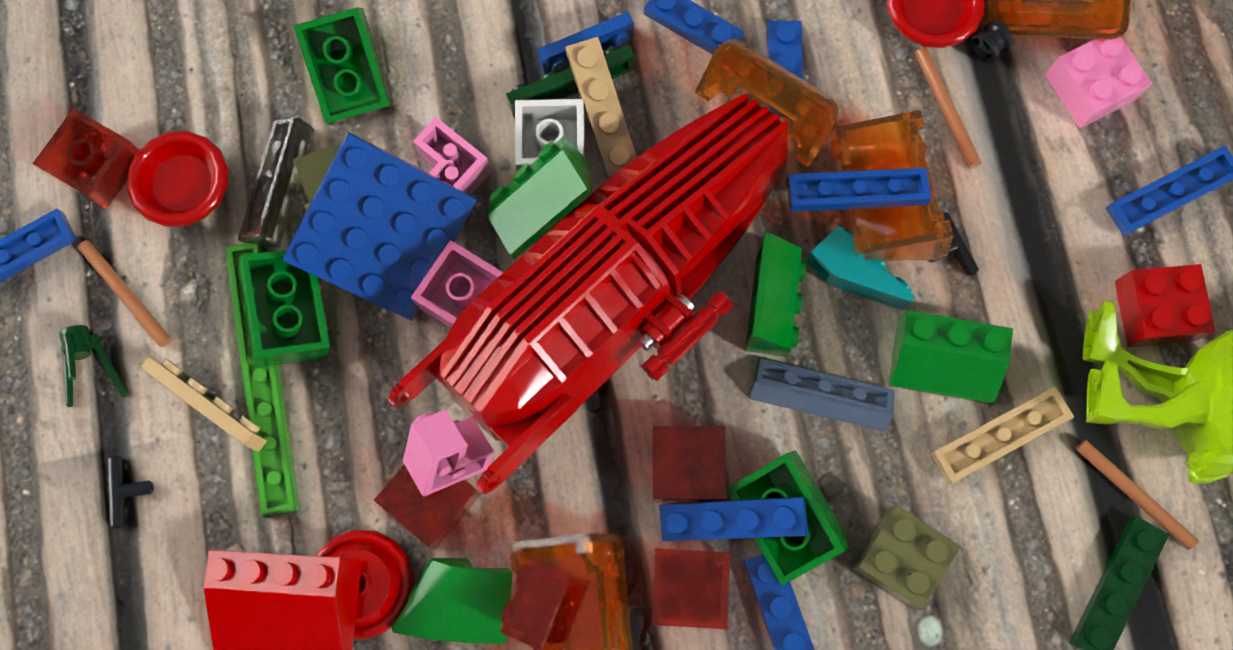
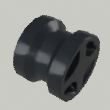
M997 20L990 21L984 27L983 32L976 33L970 39V45L974 53L987 63L994 62L1000 56L1001 51L1008 50L1014 44V38L1009 28Z

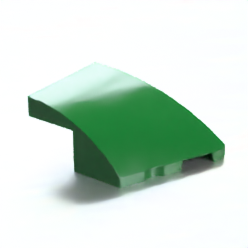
M431 558L422 573L421 581L410 592L408 602L397 619L394 618L391 630L402 635L439 641L506 643L513 572L510 568H473L468 558Z

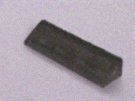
M298 116L278 119L273 122L239 232L238 240L241 242L267 247H279L281 245L297 190L292 175L297 173L293 160L307 155L314 133V128Z

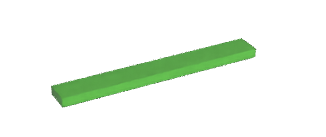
M260 241L225 247L248 419L261 427L257 433L267 440L259 452L252 450L261 517L266 518L300 511L280 365L261 368L254 367L239 274L240 255L263 253V245Z

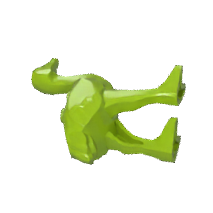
M1103 301L1099 311L1089 310L1082 358L1084 361L1101 364L1103 368L1102 370L1091 369L1088 376L1086 422L1096 424L1132 423L1161 430L1174 427L1175 436L1187 454L1184 463L1188 470L1187 475L1190 483L1209 484L1222 478H1227L1233 473V330H1229L1208 342L1189 360L1185 368H1178L1149 362L1132 355L1122 348L1117 332L1114 302ZM1118 371L1125 375L1139 392L1157 397L1162 403L1148 406L1130 405L1122 395Z

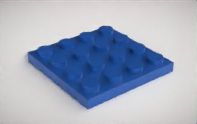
M347 132L283 256V261L412 321L419 307L413 302L411 296L449 241L455 242L477 199L366 140Z

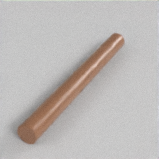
M927 47L919 48L914 52L969 169L974 168L982 163Z
M89 240L81 242L77 247L78 250L160 347L168 345L172 338Z
M1086 439L1076 447V450L1187 550L1192 549L1199 540Z

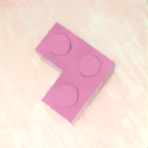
M437 117L413 141L419 156L433 167L429 174L470 195L492 173L488 158Z
M445 409L435 414L425 413L412 422L403 463L424 497L487 470L494 450L473 417L463 421H453Z

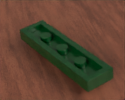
M630 44L622 48L613 47L604 52L612 79L634 71L635 55ZM569 68L561 72H549L541 80L531 84H519L511 92L506 93L510 111L513 118H515V100L564 99L579 93L572 69Z
M1138 516L1130 517L1068 644L1079 650L1115 649L1169 537L1168 533Z

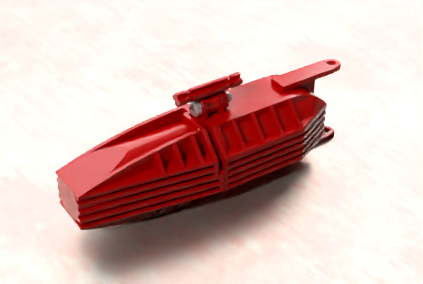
M745 93L694 120L641 154L592 192L590 196L567 214L480 293L460 313L449 330L447 338L396 384V387H393L388 401L394 407L401 408L417 397L435 379L445 386L452 394L456 403L469 416L473 417L493 439L503 441L508 446L488 466L487 470L482 473V476L479 477L480 479L477 480L476 487L483 494H488L495 490L499 484H502L641 347L646 351H649L652 347L658 349L657 356L653 354L641 365L642 369L647 372V375L652 380L658 381L669 370V364L673 366L718 322V316L723 317L733 307V303L728 300V296L718 291L706 302L707 307L702 306L697 312L690 299L730 254L761 210L787 164L788 122L786 120L781 122L780 116L769 112L767 107H759V102L755 99L749 103V95Z

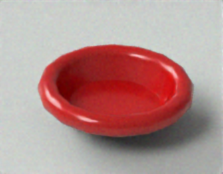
M887 0V10L893 25L906 39L923 47L946 48L962 43L976 32L984 16V0Z
M190 131L168 132L151 139L135 154L127 174V191L133 207L148 221L165 227L188 226L205 219L220 205L228 187V166L222 151L207 137Z
M352 530L335 536L318 551L316 556L362 560L354 639H368L387 632L391 628L394 618L397 619L413 589L414 574L408 555L394 539L378 531Z

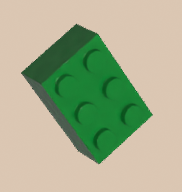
M286 250L240 255L239 274L255 368L325 359L330 349L318 277L284 262L283 256Z

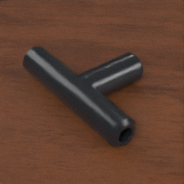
M948 212L940 214L936 220L948 241L926 250L925 257L927 261L933 263L955 253L967 276L976 274L979 268Z
M111 456L107 459L109 522L111 528H122L125 526L124 498L150 495L154 490V486L150 480L123 484L122 457Z

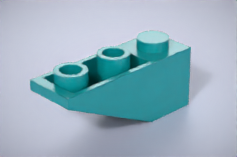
M840 225L810 252L806 259L807 264L830 286L901 310L915 298L911 293L910 286L900 277L895 278L886 269V264L878 255L870 254L860 245L861 241L854 232L848 229L845 230Z

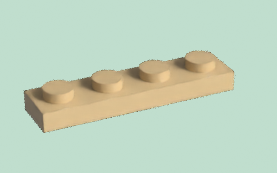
M595 37L566 46L565 51L580 97L583 99L590 128L606 177L608 178L636 159L637 156L599 38Z
M148 357L140 368L244 446L259 452L267 442L266 439L257 433L261 427L245 416H242L240 420L231 414L235 409L218 396L214 400L205 395L209 390L207 387L192 377L188 381L184 380L179 376L183 370L165 358L160 363Z
M1055 386L930 454L947 483L952 484L1074 418V415Z

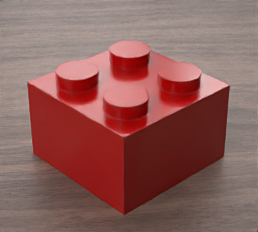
M1201 264L1131 270L1115 281L1127 348L1193 342L1216 332Z

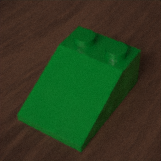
M356 7L293 25L326 124L390 106L374 40L363 8Z

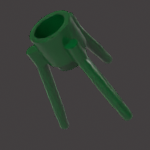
M85 325L69 326L59 332L64 364V386L67 407L73 406V380L76 379L75 361L89 357L91 355L90 350L94 349L122 397L128 395L123 382L101 346L99 335H90L89 329Z

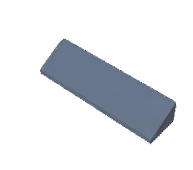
M758 357L750 392V399L880 431L888 429L894 413V389Z

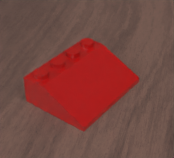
M209 550L203 588L213 650H352L362 560Z

